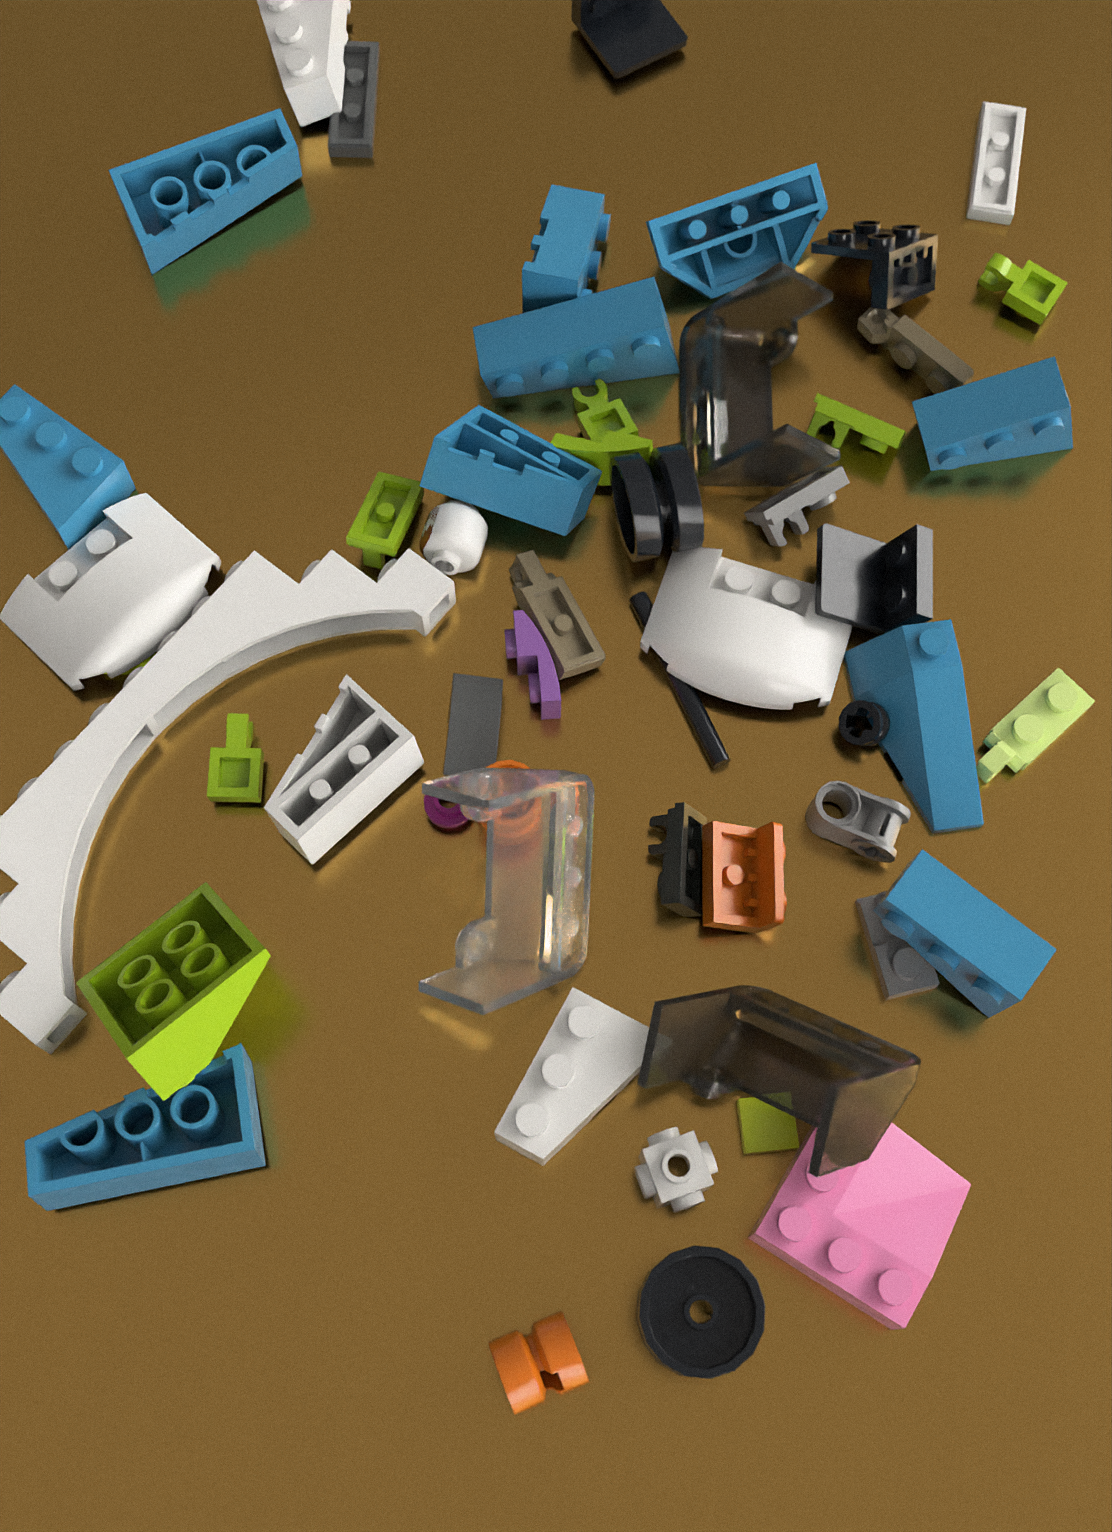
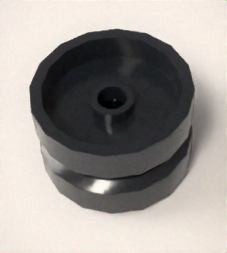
M681 442L654 448L650 456L649 465L638 452L610 459L609 470L613 504L621 537L632 562L659 557L664 540L673 552H682L702 547L704 541L702 502L691 460Z
M694 1245L670 1253L647 1273L636 1295L635 1323L642 1345L657 1364L679 1376L712 1379L735 1371L754 1354L764 1332L766 1304L758 1280L740 1259L720 1248ZM695 1301L697 1304L704 1301L710 1306L711 1311L704 1316L706 1323L699 1324L691 1318L690 1307Z

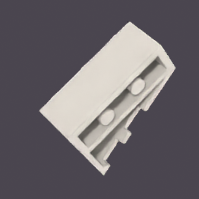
M257 0L285 93L300 127L330 117L332 113H341L345 77L343 55L344 45H347L348 41L346 21L347 14H350V0Z
M347 674L338 687L340 694L327 715L322 713L314 725L316 732L303 754L297 753L264 806L265 811L279 833L312 865L425 763L414 735Z
M572 987L494 1131L496 1141L544 1166L614 1096L618 1095L639 1072L665 1050L669 1038Z

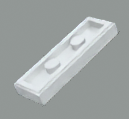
M983 101L979 111L966 218L1010 225L1015 209L1026 108Z

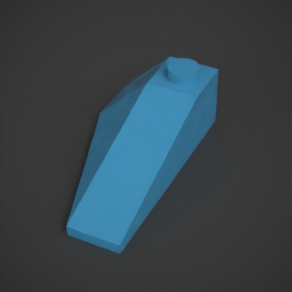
M952 620L903 625L845 651L843 658L853 702L856 700L874 702L881 705L887 711L890 719V729L886 738L879 745L884 754L888 752L903 777V786L932 834L982 827L984 820L963 666ZM868 719L873 727V719Z

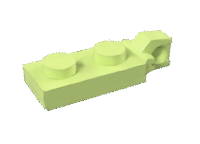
M1058 667L990 730L983 741L990 750L978 761L976 765L977 775L987 784L1006 765L1015 773L1020 769L1024 770L1093 705L1095 700Z

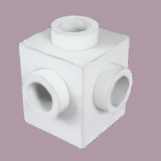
M672 1127L649 1136L647 1141L650 1147L641 1150L638 1156L641 1164L634 1167L644 1198L647 1199L653 1196L657 1209L671 1204L674 1213L705 1202L702 1192L709 1190L714 1185L711 1174L718 1172L716 1160L709 1143L706 1140L699 1143L694 1130L680 1135L678 1127ZM678 1156L685 1159L688 1166L687 1174L682 1177L672 1175L668 1170L670 1158Z

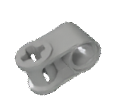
M837 780L821 786L807 807L805 818L808 827L817 836L850 848L868 859L891 863L895 860L897 854L894 845L901 825L908 823L911 812L907 807L895 800L876 796L846 782ZM829 801L837 804L842 809L844 817L836 819L827 815L823 810L822 802Z

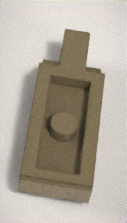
M870 307L858 319L857 329L871 344L880 343L884 349H888L892 358L899 366L904 369L911 368L925 380L926 385L934 394L972 382L974 369L905 314L898 318L890 310Z
M534 550L517 554L512 567L509 568L514 581L512 590L520 609L528 615L542 635L552 657L558 679L562 680L600 667L606 659V654L563 577H555L552 572L546 574Z

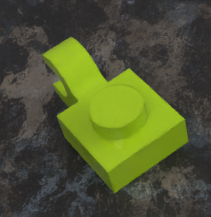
M994 253L985 267L986 270L978 280L981 286L990 291H1006L1007 293L1002 303L1039 325L1042 324L1068 282L1030 260L1021 269L999 253Z
M228 713L226 748L210 747L207 797L210 802H261L264 752L261 748H250L253 740V722L249 721V714Z

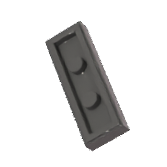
M347 41V45H344L343 63L345 66L342 112L330 115L328 135L329 157L373 158L380 58L379 42Z

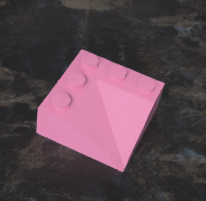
M837 1089L825 1101L748 1238L889 1329H905L933 1277L971 1184L887 1118L840 1089Z

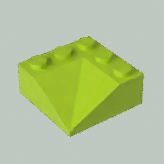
M205 882L82 977L76 984L125 1058L159 1097L165 1101L178 1089L184 1088L191 1083L195 1076L210 1064L271 955Z

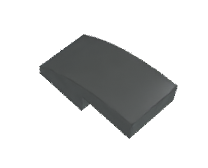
M453 673L442 772L444 775L478 778L487 766L496 762L503 679Z

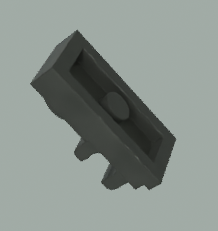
M685 802L675 803V808L668 809V814L653 816L650 819L649 826L658 832L667 831V836L661 844L648 845V852L656 858L663 860V871L658 877V892L661 898V905L683 917L703 916L702 826L707 824V817Z

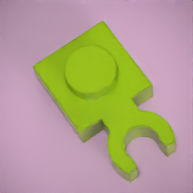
M595 380L596 395L592 397L583 396L578 387L572 388L573 404L578 412V427L585 439L601 443L607 430L639 437L638 429L621 399L608 401V389L603 380Z

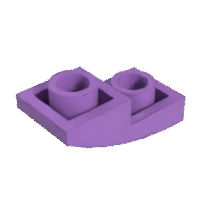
M523 610L513 611L514 629H504L507 659L516 658L518 676L528 675L530 703H540L541 720L561 718L559 681L548 647L528 615Z

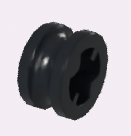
M856 700L849 703L842 710L839 716L838 727L841 735L847 742L854 745L874 746L886 738L890 729V719L887 711L881 705L865 700ZM866 716L868 719H873L872 730H863L860 737L859 733L862 729L855 728L857 717Z

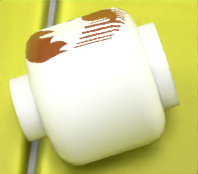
M460 500L443 503L434 507L427 517L419 541L420 552L426 561L445 575L467 572L474 569L480 561L488 536V525L478 509L469 503Z

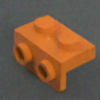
M711 821L702 826L703 926L756 934L783 924L787 897L784 892L783 871L786 847L783 842V826L781 823L770 822L759 828Z

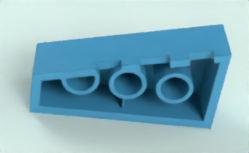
M280 108L108 170L120 203L152 275L302 176L298 146Z
M655 277L472 327L480 375L493 398L595 385V380L601 379L605 383L680 373L670 324Z
M242 1043L224 1050L223 1056L212 1060L207 1067L195 1076L191 1083L184 1088L178 1089L165 1101L152 1088L146 1090L142 1087L123 1096L125 1100L99 1112L92 1110L25 1140L28 1196L46 1211L266 1166L253 1065Z

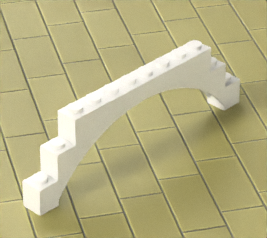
M409 548L398 560L393 558L386 563L379 573L377 583L332 549L321 561L315 560L306 568L299 584L255 550L245 561L235 563L226 574L224 583L211 596L203 597L195 605L190 619L178 631H172L164 637L157 653L144 667H138L128 675L123 689L110 703L102 704L93 712L88 726L74 740L65 742L56 751L53 763L39 777L32 778L26 782L20 789L14 804L3 815H0V870L18 884L12 892H6L0 896V941L27 963L21 971L12 972L0 983V1015L31 1042L50 1055L87 1015L77 1005L73 971V929L80 881L91 844L110 802L132 767L168 725L195 701L226 679L261 660L294 647L338 635L374 630L415 629L426 637L456 603L454 581Z

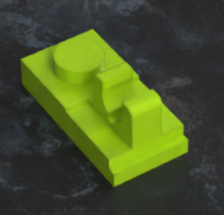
M817 393L813 401L817 404L816 412L807 430L808 437L815 439L820 428L833 421V428L836 434L831 447L840 449L850 429L863 434L859 441L860 444L883 454L886 453L888 446L898 450L906 434V431L819 393Z
M378 471L346 536V542L349 546L362 549L363 565L382 569L385 566V555L396 556L424 497V488L419 486L420 481Z

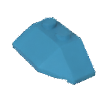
M813 163L647 221L646 225L659 268L708 299H713L793 270L829 207L817 164Z

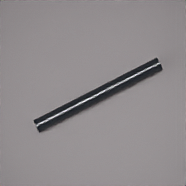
M642 591L633 595L629 602L643 630H645L653 604L647 592ZM654 650L713 769L726 765L731 759L695 687L666 671L668 663Z

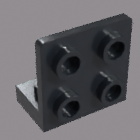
M572 0L571 20L616 79L687 45L688 36L660 0Z
M862 220L854 222L852 229L828 231V237L811 243V253L873 260L872 270L869 275L871 308L888 310L935 290L938 234L921 233L919 225L902 224L893 226L892 229H883L879 221Z
M827 523L817 529L816 614L881 635L903 625L926 623L933 619V529L916 524L893 540L885 543Z

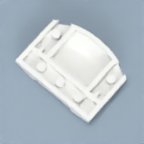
M147 493L130 497L104 509L103 513L106 519L35 579L27 574L14 590L0 613V620L73 691L85 688L79 679L101 675L105 672L112 679L135 667L157 652L164 637L172 631H178L190 619L195 605L208 595L204 586L211 567L213 566L219 572L222 563L219 556Z
M700 547L682 552H672L640 641V647L646 654L651 646L668 663L666 671L703 692L735 703L759 708L792 710L794 703L820 698L818 707L829 705L852 625L816 614V581L815 584H810L721 557L723 549Z

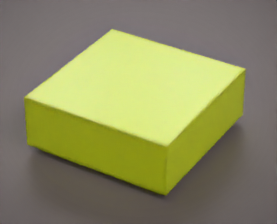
M792 1093L739 1098L736 1101L743 1155L791 1151L800 1148Z

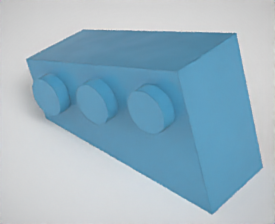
M551 184L540 216L539 224H541L539 235H534L531 242V250H535L532 262L525 261L522 268V313L593 294V290L587 289L589 279H598L602 260V252L596 250L599 241L606 243L611 222V215L604 214L605 194Z
M1055 356L912 401L918 429L931 471L950 470L960 466L1073 448L1071 405Z
M14 384L0 398V449L69 550L106 519L103 513L104 509L127 499L136 489L133 480L121 458Z
M478 405L434 437L419 486L566 536L585 518L602 470L566 451L556 448L548 441Z
M923 849L908 862L873 910L882 919L883 926L890 933L905 940L988 1018L1022 1001L1057 950Z

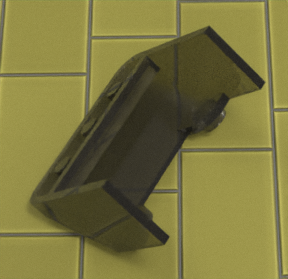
M782 262L692 316L681 332L679 341L681 444L689 455L697 483L701 486L784 487L840 460V450L789 424H785L773 431L771 368L784 361L794 352L798 338L797 320L833 300L832 291Z
M737 985L655 1001L637 1085L647 1089L681 1080L691 1085L693 1093L709 1099L722 1098L723 1093L741 1090L818 1128L808 1169L809 1174L818 1178L846 1167L856 1166L858 1163L870 1159L916 1085L921 1059L908 1050L776 992L757 986Z

